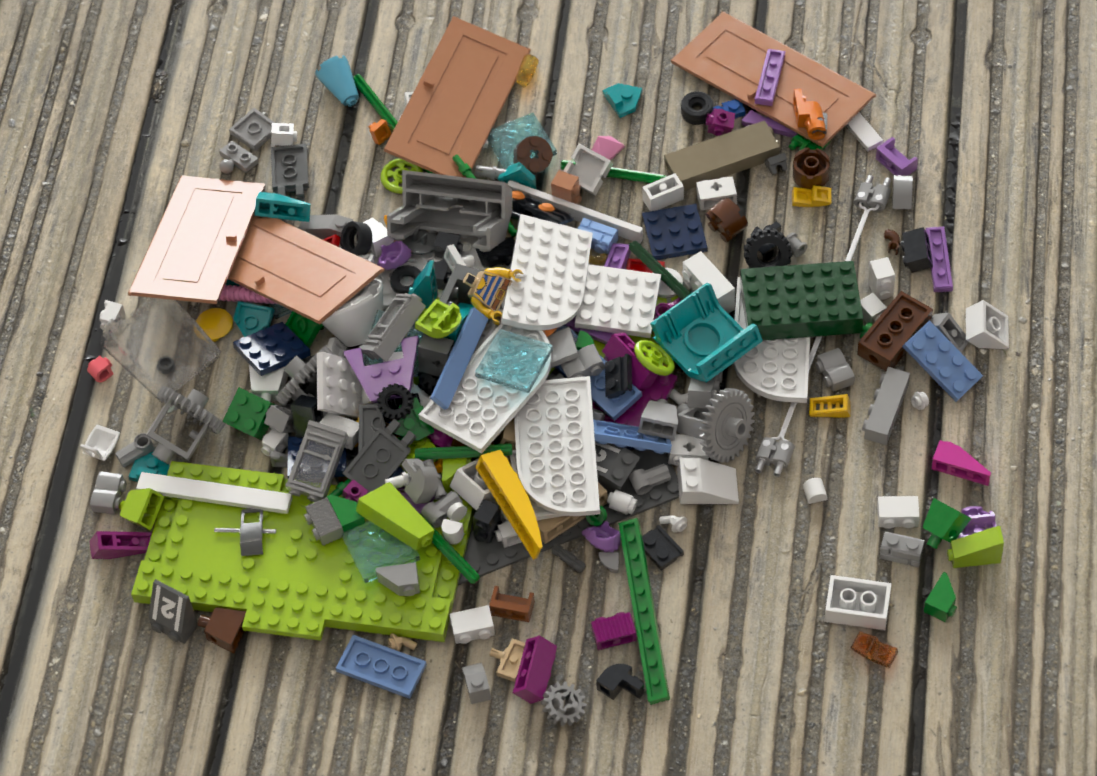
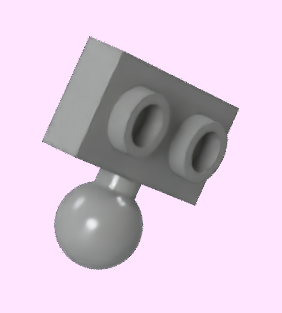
M233 141L219 150L220 156L225 159L219 164V169L224 174L231 173L234 165L247 173L258 164L256 156Z

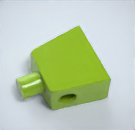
M151 488L131 490L126 500L121 501L119 504L120 516L133 524L151 530L165 496Z

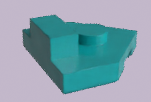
M620 83L602 90L604 97L619 118L636 111L639 98H641L643 92L640 87Z
M520 162L508 166L506 172L501 173L498 177L500 182L508 183L510 180L536 189L535 176Z
M238 301L233 319L242 335L246 337L270 327L275 310L271 307Z
M153 452L134 461L128 477L130 481L138 482L141 472L167 476L170 465L152 455Z

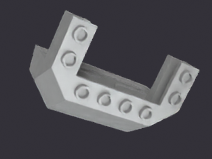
M402 170L403 206L387 215V237H393L394 240L401 241L413 235L419 229L427 230L429 233L441 231L460 234L461 237L477 236L480 240L473 244V248H478L483 252L491 251L492 248L505 240L512 214V188L507 183Z

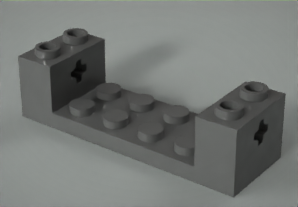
M456 263L439 301L449 306L452 303L456 305L459 303L472 304L471 298L468 297L471 287L463 283V279L467 273L476 277L478 272L484 270ZM424 333L418 346L419 371L440 377L454 347V340L432 338Z

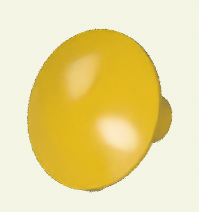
M221 308L205 310L198 316L195 325L199 335L210 342L218 341L219 338L227 335L234 327L230 313Z

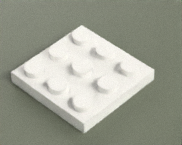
M326 352L317 353V410L357 419L359 416V405L361 404L362 387L347 358Z

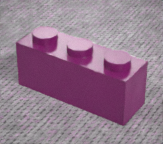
M626 333L613 334L602 352L609 361L617 357H624V354L632 356V384L638 390L650 388L658 375L649 371L639 362L634 352L635 343Z
M540 635L526 639L513 694L530 704L544 699L543 694L546 692L548 681L551 677L552 665L556 658L557 646Z

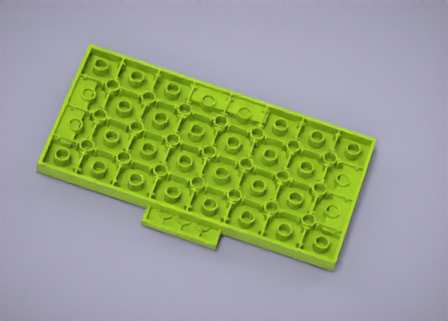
M171 461L167 476L289 493L285 486L288 479H285L284 474ZM298 481L317 488H321L322 483ZM331 484L327 496L336 489L337 485ZM302 494L300 497L292 495L293 498L288 514L263 511L262 529H276V533H262L263 554L241 556L240 533L214 532V529L240 528L242 509L250 508L165 496L158 512L145 559L141 560L131 593L134 602L150 604L153 582L156 579L189 596L193 610L213 612L218 607L245 611L246 614L242 625L243 631L321 641L325 627L384 635L393 633L399 637L445 642L450 621L449 614L452 613L461 572L432 542L427 547L414 550L368 519H365V528L322 545L320 539L316 540L312 533L313 525H308L304 514L307 513L305 507L315 502L308 500V496ZM459 496L463 505L467 508L466 515L459 521L463 524L464 536L459 543L450 545L464 558L475 509ZM260 512L245 513L244 523H254L260 520ZM442 527L435 528L443 536ZM416 562L420 593L413 596H399L378 582L376 568Z

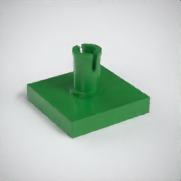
M292 311L285 324L308 348L311 347L319 330H323V327H325L322 323L318 324Z

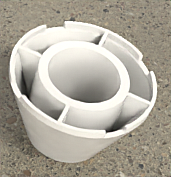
M374 279L322 322L345 346L353 347L365 343V339H369L367 336L382 317V282Z

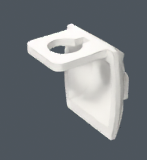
M96 425L85 445H80L82 453L105 461L113 451L120 432Z

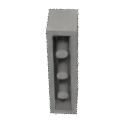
M888 367L886 374L882 373L879 382L881 387L880 389L877 388L874 394L875 403L869 407L868 415L870 417L868 420L865 419L863 423L864 439L887 445L909 386V372Z

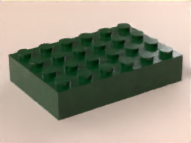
M854 261L740 269V286L746 328L751 324L757 325L762 340L857 334L863 332V313Z

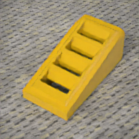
M848 394L810 398V417H851V402ZM816 404H820V410H816Z

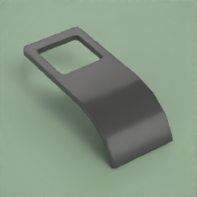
M242 509L241 556L263 554V510ZM260 512L259 522L244 523L245 513Z

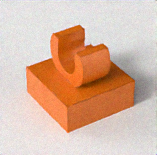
M383 119L377 123L373 122L368 126L375 144L381 145L392 134L387 122Z

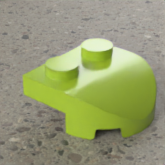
M435 299L417 320L415 329L432 338H444L454 332L461 324L462 316L460 309L454 303L449 306Z

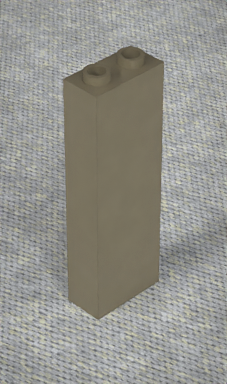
M764 120L665 154L664 166L669 175L676 173L685 191L696 187V182L719 179L763 164L766 159L779 155L781 144L778 139L774 138L773 129L771 126L768 127Z

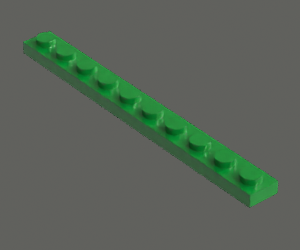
M634 518L618 524L648 702L653 705L670 700L640 521L638 518Z

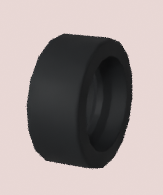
M348 222L341 232V248L357 256L366 255L373 241L370 226L363 222ZM358 231V243L355 247L354 239Z

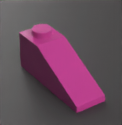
M939 441L932 461V470L989 486L991 477L989 470L960 446L949 441Z

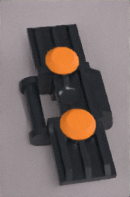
M512 190L511 218L519 221L520 215H527L529 211L533 213L534 218L561 225L574 220V217L568 212L555 208L549 203L536 200L527 194L524 195L520 191Z

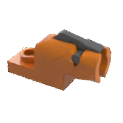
M794 89L793 107L797 128L805 127L808 137L813 140L823 139L827 133L828 114L822 112L818 102L806 101V96L802 95V89Z

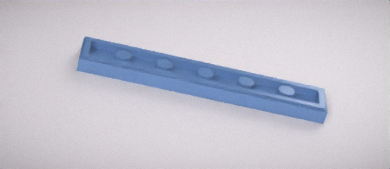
M475 307L470 309L430 397L432 401L444 410L450 406L488 321V318Z

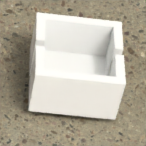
M579 143L571 156L576 164L574 165L569 161L563 172L578 176L581 188L596 196L603 183L601 178H606L613 163L611 160Z

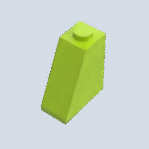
M1001 526L992 527L951 541L950 549H947L948 561H952L953 568L1001 563L1004 547Z

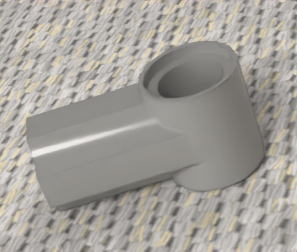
M141 433L135 437L134 442L117 451L115 455L125 468L135 460L153 452L155 447L151 438L147 437L146 433Z
M663 463L645 471L644 469L635 470L629 475V480L637 495H643L648 493L652 487L671 480L667 465Z
M451 491L436 503L430 502L426 504L421 511V515L434 528H438L442 525L443 519H447V511L450 506L457 502L462 503V500L455 491Z

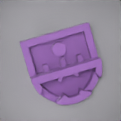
M980 506L962 509V513L969 516L971 520L958 536V539L996 527L994 512L991 510L989 513L983 511Z

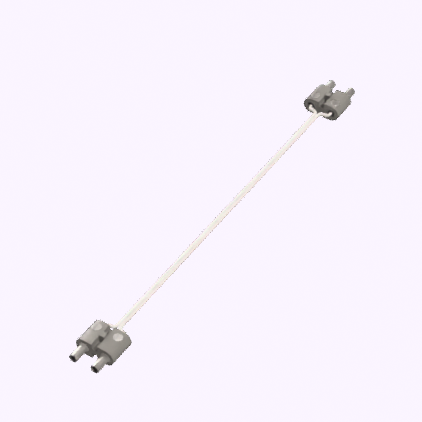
M868 175L866 181L860 184L854 204L864 209V213L845 261H851L869 212L885 209L891 193L889 188L890 178H885L883 185L877 184L874 187L872 183L874 177ZM816 336L809 355V370L822 336ZM791 402L779 436L762 439L755 458L758 462L755 468L756 473H761L764 465L770 466L772 463L776 467L773 475L780 477L782 469L788 467L795 446L787 439H784L796 407V402Z

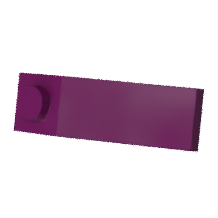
M96 531L89 541L91 559H115L146 553L152 532Z

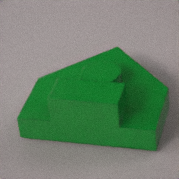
M416 397L414 398V407L411 409L410 415L407 414L406 418L398 420L401 427L395 435L404 437L410 431L416 436L414 441H419L435 431L431 425L419 419V413L424 408Z

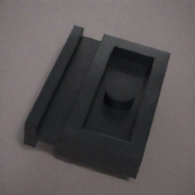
M624 354V357H617L605 362V397L612 399L625 394V391H632V356Z
M659 524L654 530L651 529L642 536L645 554L661 571L675 562L678 557L684 555L681 547Z

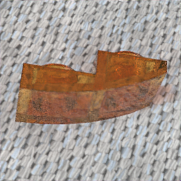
M859 631L851 645V649L859 655L887 668H890L898 654L896 647L881 643L878 637Z

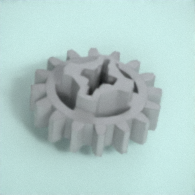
M566 681L562 685L559 682H556L554 686L550 685L543 694L544 699L541 702L542 705H546L542 711L549 713L547 719L552 717L554 718L553 724L560 721L561 726H564L566 722L569 726L574 722L577 723L584 715L585 711L583 709L587 706L586 703L582 702L585 696L579 695L581 690H574V684L568 687Z

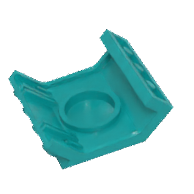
M705 283L650 323L655 334L653 339L689 377L706 383L763 341L757 325L751 324L743 329L721 307L710 283Z

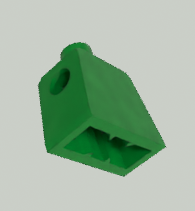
M934 498L923 524V529L932 533L926 544L937 549L942 539L951 543V541L958 538L971 518Z

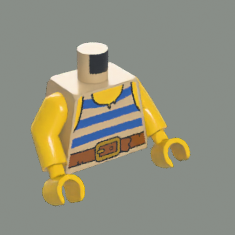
M501 267L487 268L485 271L478 272L476 277L467 273L463 279V283L471 287L468 297L471 298L473 307L488 319L492 318L495 325L500 324L495 318L497 316L502 318V312L498 310L504 300L508 286L512 283L510 279L513 278L515 282L522 281L515 278L518 273L524 274L519 269L512 272L510 269Z

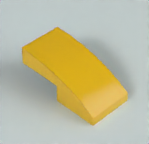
M813 185L812 189L793 187L792 206L820 207L831 205L832 203L830 187Z

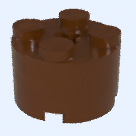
M530 136L523 139L515 146L513 151L514 164L520 162L532 174H537L546 169L553 157L551 146L545 139L539 136ZM532 152H534L535 156L531 159L530 155Z
M804 148L797 152L793 161L794 182L799 187L805 189H812L813 185L824 186L829 181V156L818 148L816 150Z
M723 198L705 213L710 221L708 223L710 229L714 232L718 231L726 243L748 226L745 215L740 216V208L729 198Z

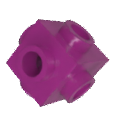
M714 108L711 115L708 114L706 118V125H708L707 133L721 136L732 132L734 129L735 113Z

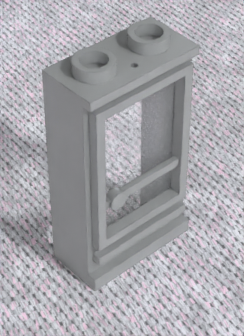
M407 293L395 295L396 297L367 336L369 339H365L364 346L360 345L359 348L362 349L363 354L372 361L374 359L379 360V358L385 362L389 360L426 307L421 302L422 299L419 296Z
M309 420L290 476L285 485L290 494L298 497L301 494L308 496L307 499L313 502L322 500L327 496L348 439L346 431Z

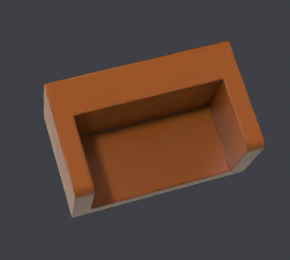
M494 586L489 604L491 616L530 622L535 603L534 593L530 592L527 599L500 594L499 586Z

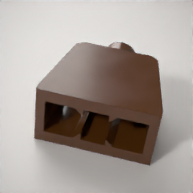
M217 607L214 609L211 617L200 615L198 626L205 628L204 633L209 642L231 653H235L245 632L242 625L246 612Z

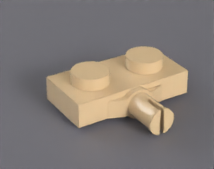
M512 638L504 652L494 648L491 649L490 656L500 659V665L496 672L497 676L513 682L516 681L525 647L524 642Z

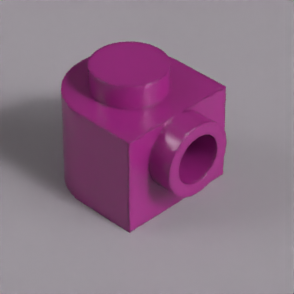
M353 479L343 490V497L358 503V499L368 494L369 491Z

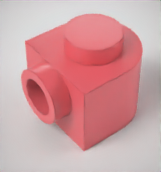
M98 356L88 364L87 372L97 382L101 383L113 375L111 370L112 364L106 357Z

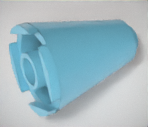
M343 55V58L338 56L329 58L320 65L321 69L319 72L318 70L315 71L316 77L343 105H354L359 95L348 59Z

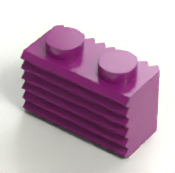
M619 612L608 618L599 617L591 622L597 650L637 641V634L630 612Z

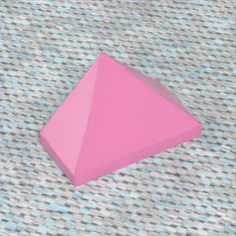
M598 136L592 151L612 160L624 148V145L611 136Z

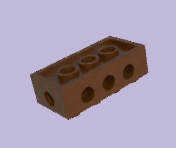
M900 291L859 340L857 355L884 371H887L888 367L894 368L907 352L902 346L932 318L933 309Z

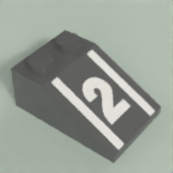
M595 441L598 482L606 490L614 493L615 490H620L640 457L625 447H618L611 443L599 444Z
M155 579L149 610L151 628L157 633H165L175 642L180 641L185 644L198 626L190 598Z

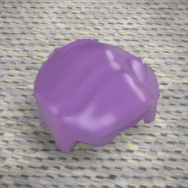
M395 241L388 246L382 245V253L377 265L384 268L385 271L396 269L407 263L412 256V251L402 241Z
M605 521L601 526L588 527L581 532L590 544L601 551L614 552L620 546V532L611 528L608 521Z

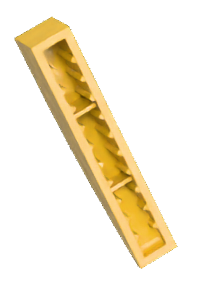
M501 450L481 455L475 468L532 559H537L542 549L540 530L529 497L517 473L514 472L507 457L504 456Z

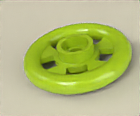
M397 158L388 162L383 167L380 176L381 182L390 192L403 194L402 187H399V183L402 184V175H400L402 170L423 172V169ZM407 165V166H410V167H412V168H411V170H409V169L404 168V167ZM397 166L398 169L393 172L391 169ZM393 177L394 181L389 182L388 178Z
M641 340L635 344L634 352L637 359L649 371L661 376L670 375L674 371L673 359L660 345L649 340Z

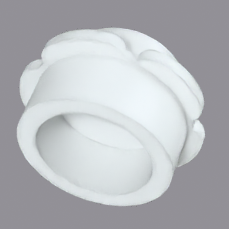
M915 392L911 402L913 407L923 410L928 406L929 399L926 393Z

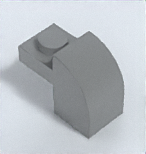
M894 175L893 209H911L912 176Z
M419 458L405 459L401 465L412 478L404 489L415 504L429 503L438 487V475L433 466L425 467Z

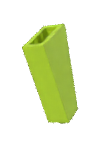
M390 482L358 499L356 508L358 514L414 550L427 547L432 542L434 529Z

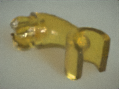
M590 249L589 263L597 266L605 265L608 256L605 253L592 256Z

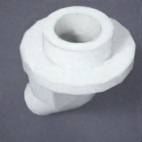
M671 515L659 518L660 524L671 523V531L674 533L682 532L687 526V518L685 516L676 517Z

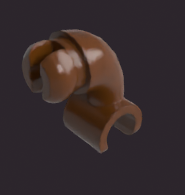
M886 229L884 238L891 241L888 244V253L891 249H895V255H898L900 237L894 230Z

